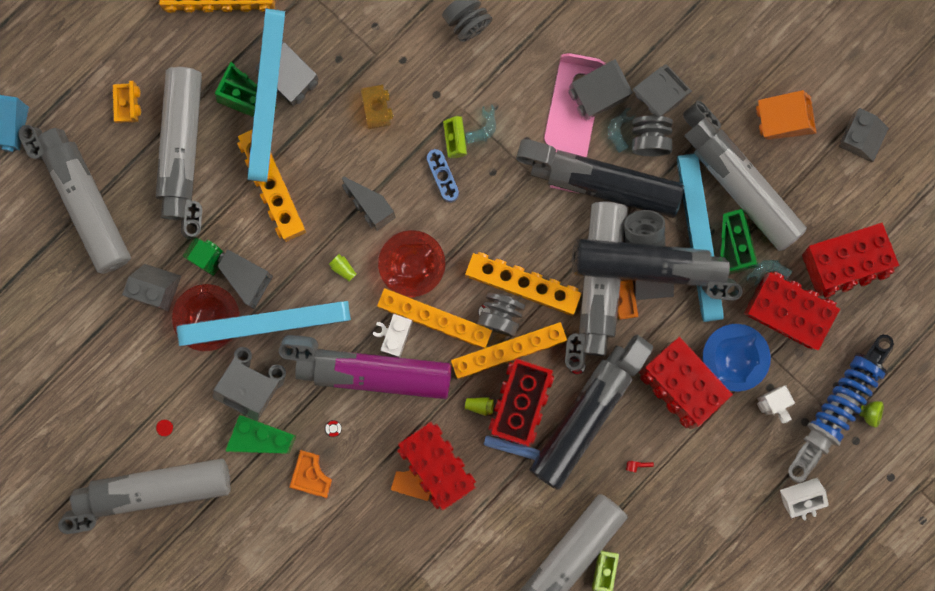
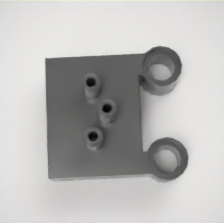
M240 347L235 351L233 361L213 390V399L258 421L276 390L283 386L286 370L281 365H273L269 369L268 377L249 368L252 353L248 348ZM244 357V358H246L247 360L242 361V360H239L238 358ZM273 375H279L281 378H274Z

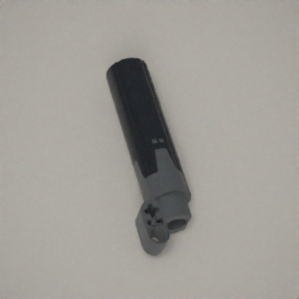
M523 139L520 142L516 160L533 166L531 176L548 180V185L640 210H651L669 218L676 217L684 192L683 183L558 149L556 152L553 146L528 139Z
M580 238L575 241L571 262L574 275L702 286L703 291L713 299L737 300L742 295L741 286L733 279L728 278L730 262L724 257L711 256L709 250ZM731 286H735L734 290L728 293V289Z
M636 334L624 349L616 345L607 360H601L529 468L534 476L556 490L561 489L633 379L630 376L638 373L652 352L653 345Z

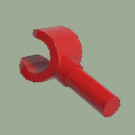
M628 461L626 471L636 473L638 467H654V463Z

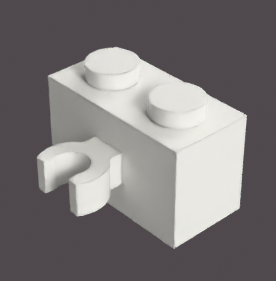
M393 314L389 328H386L381 322L376 323L377 326L382 327V332H373V335L375 337L385 336L381 348L382 352L398 358L401 357L413 323L412 320Z
M786 386L778 387L757 398L759 401L757 405L762 413L765 412L766 415L777 413L782 423L792 420L785 408L793 405L795 402Z
M818 478L780 490L783 504L791 518L801 515L803 520H806V514L809 512L812 513L813 517H816L817 513L815 510L829 506L826 491Z

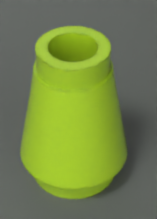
M340 254L328 264L332 267L331 270L348 281L357 274L345 256L342 257Z
M490 397L467 398L465 409L484 416L492 415L494 400H491Z

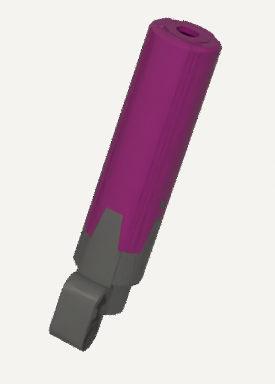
M296 335L285 336L279 347V355L282 358L296 360V379L314 381L316 386L437 399L448 398L451 379L450 363L318 349L316 339Z

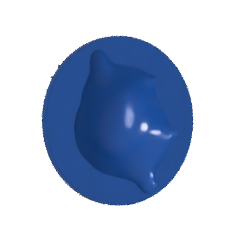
M729 324L717 329L708 338L703 349V363L729 391H745L757 386L765 378L770 367L771 355L766 340L757 330L747 325Z

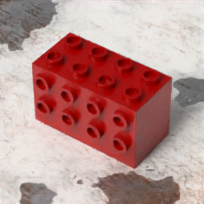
M883 222L810 245L802 254L815 292L819 294V297L824 296V298L835 295V292L842 290V292L850 291L858 284L861 287L866 286L877 278L879 281L887 279L891 274L895 273L894 270L899 266Z
M776 271L765 273L743 315L810 350L819 351L840 311V308L836 307L837 303L827 298L826 300L820 299L819 294L815 291L801 289V284L793 280H784L785 276Z
M680 336L668 344L638 372L641 375L640 379L646 385L649 384L654 389V395L660 400L663 399L667 404L666 408L672 414H676L680 418L679 422L686 429L689 428L690 430L699 427L733 395Z
M516 358L514 363H509L506 372L509 378L508 381H504L500 393L503 394L502 400H497L494 409L497 412L496 419H491L488 430H491L490 435L526 447L534 443L537 434L534 432L536 425L540 424L543 415L540 413L541 407L546 406L549 396L546 394L547 388L552 387L555 376H552L553 370Z
M430 422L399 443L397 451L403 460L407 459L411 464L408 468L414 477L418 475L422 482L419 484L424 492H430L433 497L430 501L436 509L440 508L443 511L476 488L474 486L476 481L471 473L466 474L463 470L465 464L459 456L455 458L452 453L454 448L450 442L442 439L440 435L443 432L437 423L433 425Z

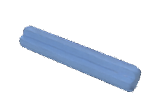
M486 436L484 440V445L534 460L540 453V450L491 436Z

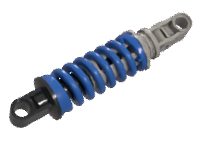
M886 334L880 335L866 355L861 353L855 354V358L850 363L851 369L844 372L845 378H840L838 381L839 386L833 388L834 395H829L827 397L828 403H824L821 406L823 412H817L815 415L816 421L808 423L807 426L811 433L804 438L806 444L800 449L789 467V475L794 482L801 483L805 481L821 459L822 454L827 455L832 445L839 446L841 444L840 442L844 435L840 431L842 429L846 431L850 429V426L846 423L848 420L850 422L856 420L852 415L853 412L861 413V408L858 407L859 403L862 405L867 404V400L861 395L865 394L868 397L873 395V392L867 386L877 388L879 384L876 381L884 379L888 375V371L883 367V364L893 351L894 341L891 336ZM883 341L888 342L890 347L882 349L879 343ZM801 468L804 473L801 477H795L792 474L793 470Z

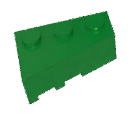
M230 62L215 92L216 101L224 106L254 117L257 84L248 75L235 67V64Z
M743 209L723 214L720 256L730 262L729 275L759 267Z
M195 237L182 256L214 277L219 269L218 259L224 251L208 239L204 242Z
M239 415L225 452L290 454L297 435Z

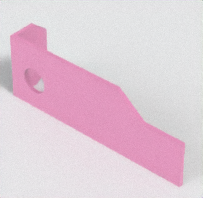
M570 53L561 55L544 137L546 144L553 146L556 152L558 149L587 157L594 117L585 120L584 116H580L576 100H572L570 97L569 86L573 82L575 75H587L605 65V62L600 59ZM550 185V188H555V189L570 191V190H567V189H563V188H559V187Z

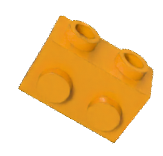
M129 81V84H113L115 123L138 122V116H141V107L138 104L140 87L134 81Z

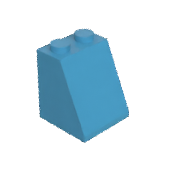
M0 95V147L2 148L1 150L7 152L21 149L22 142L19 138V130L26 124L29 109L17 97Z

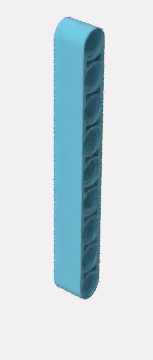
M265 9L247 180L267 182L285 20V11Z
M695 154L677 156L680 183L684 185L682 198L690 248L709 250L711 256H714L699 159ZM697 286L703 322L723 320L722 300L710 298L703 291L702 286Z
M348 301L187 324L176 326L179 346L349 321L351 316Z

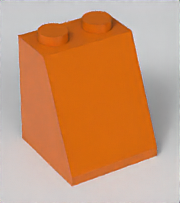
M804 90L758 100L759 106H756L758 117H761L762 123L759 125L761 136L763 135L767 140L817 133L811 97Z

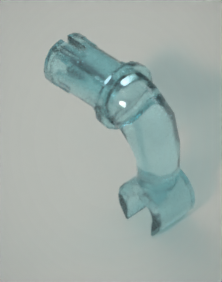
M492 104L491 112L489 113L485 111L484 106L482 108V115L486 118V126L481 127L479 130L465 133L468 144L482 140L486 142L494 134L496 120L494 117L495 108Z
M626 108L621 115L615 117L608 127V139H611L619 153L629 147L622 137V131L619 128L624 122L628 123L634 119L635 115L626 117V112L630 111L631 108Z
M764 260L758 263L759 267L748 274L746 283L749 278L753 277L756 280L753 287L756 286L760 281V276L766 271H769V273L776 271L785 276L784 280L787 281L793 271L778 263L779 260Z

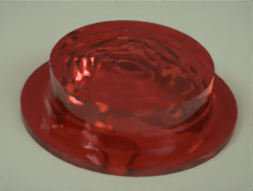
M416 230L403 231L392 236L382 247L378 259L379 273L385 285L393 292L406 297H419L431 292L440 283L445 271L444 252L439 243L427 233Z
M211 284L194 286L185 291L175 303L172 313L174 331L177 335L176 326L240 317L239 307L233 296L219 286ZM232 338L186 346L198 351H214L228 344Z

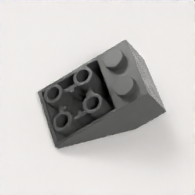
M667 64L657 69L633 89L636 97L649 107L648 109L653 115L658 117L676 108L692 92Z
M342 177L344 191L349 198L354 197V200H352L360 213L364 212L366 214L364 218L371 229L375 227L378 231L396 218L393 209L382 195L346 177Z

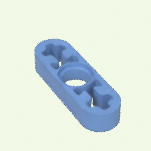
M431 150L427 155V162L442 198L446 202H454L459 196V191L445 157L440 150ZM432 155L440 156L439 164L440 166L444 164L445 167L437 168L435 161H431L433 159ZM440 171L447 172V180H439L437 177ZM450 181L452 182V184H449L450 190H455L452 198L449 195H445L447 193L446 186L441 187V185H446Z

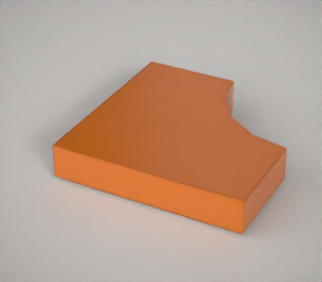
M633 280L620 282L617 313L619 320L638 317Z
M300 450L289 488L324 498L328 497L333 479L327 477L322 472L319 465L320 455Z
M410 470L405 472L396 471L391 490L428 501L430 492L425 493L419 483L422 481L418 475L414 477Z

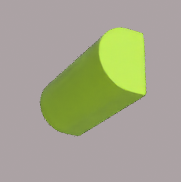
M454 116L444 120L448 158L466 156L467 150L462 117Z
M603 550L598 554L592 585L593 590L613 591L619 554Z

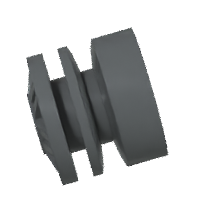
M455 0L442 13V17L449 26L456 25L453 32L458 35L460 42L468 41L479 35L492 22L491 15L486 14V8L478 9L481 5L480 0Z
M655 115L634 118L632 126L635 128H633L632 133L640 137L633 138L632 153L640 156H664L671 154L672 139L665 136L672 134L673 129L670 127L673 125V120L668 117H658Z
M640 210L629 214L625 219V243L666 246L665 220L659 213L651 210Z
M487 293L486 299L493 303L484 302V306L491 311L490 313L481 312L477 324L494 332L515 337L519 324L513 321L512 317L521 318L522 314L515 311V309L524 311L525 305L515 298L504 294Z

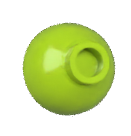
M874 401L866 406L862 405L860 416L864 418L868 425L876 428L881 422L884 404L881 401Z

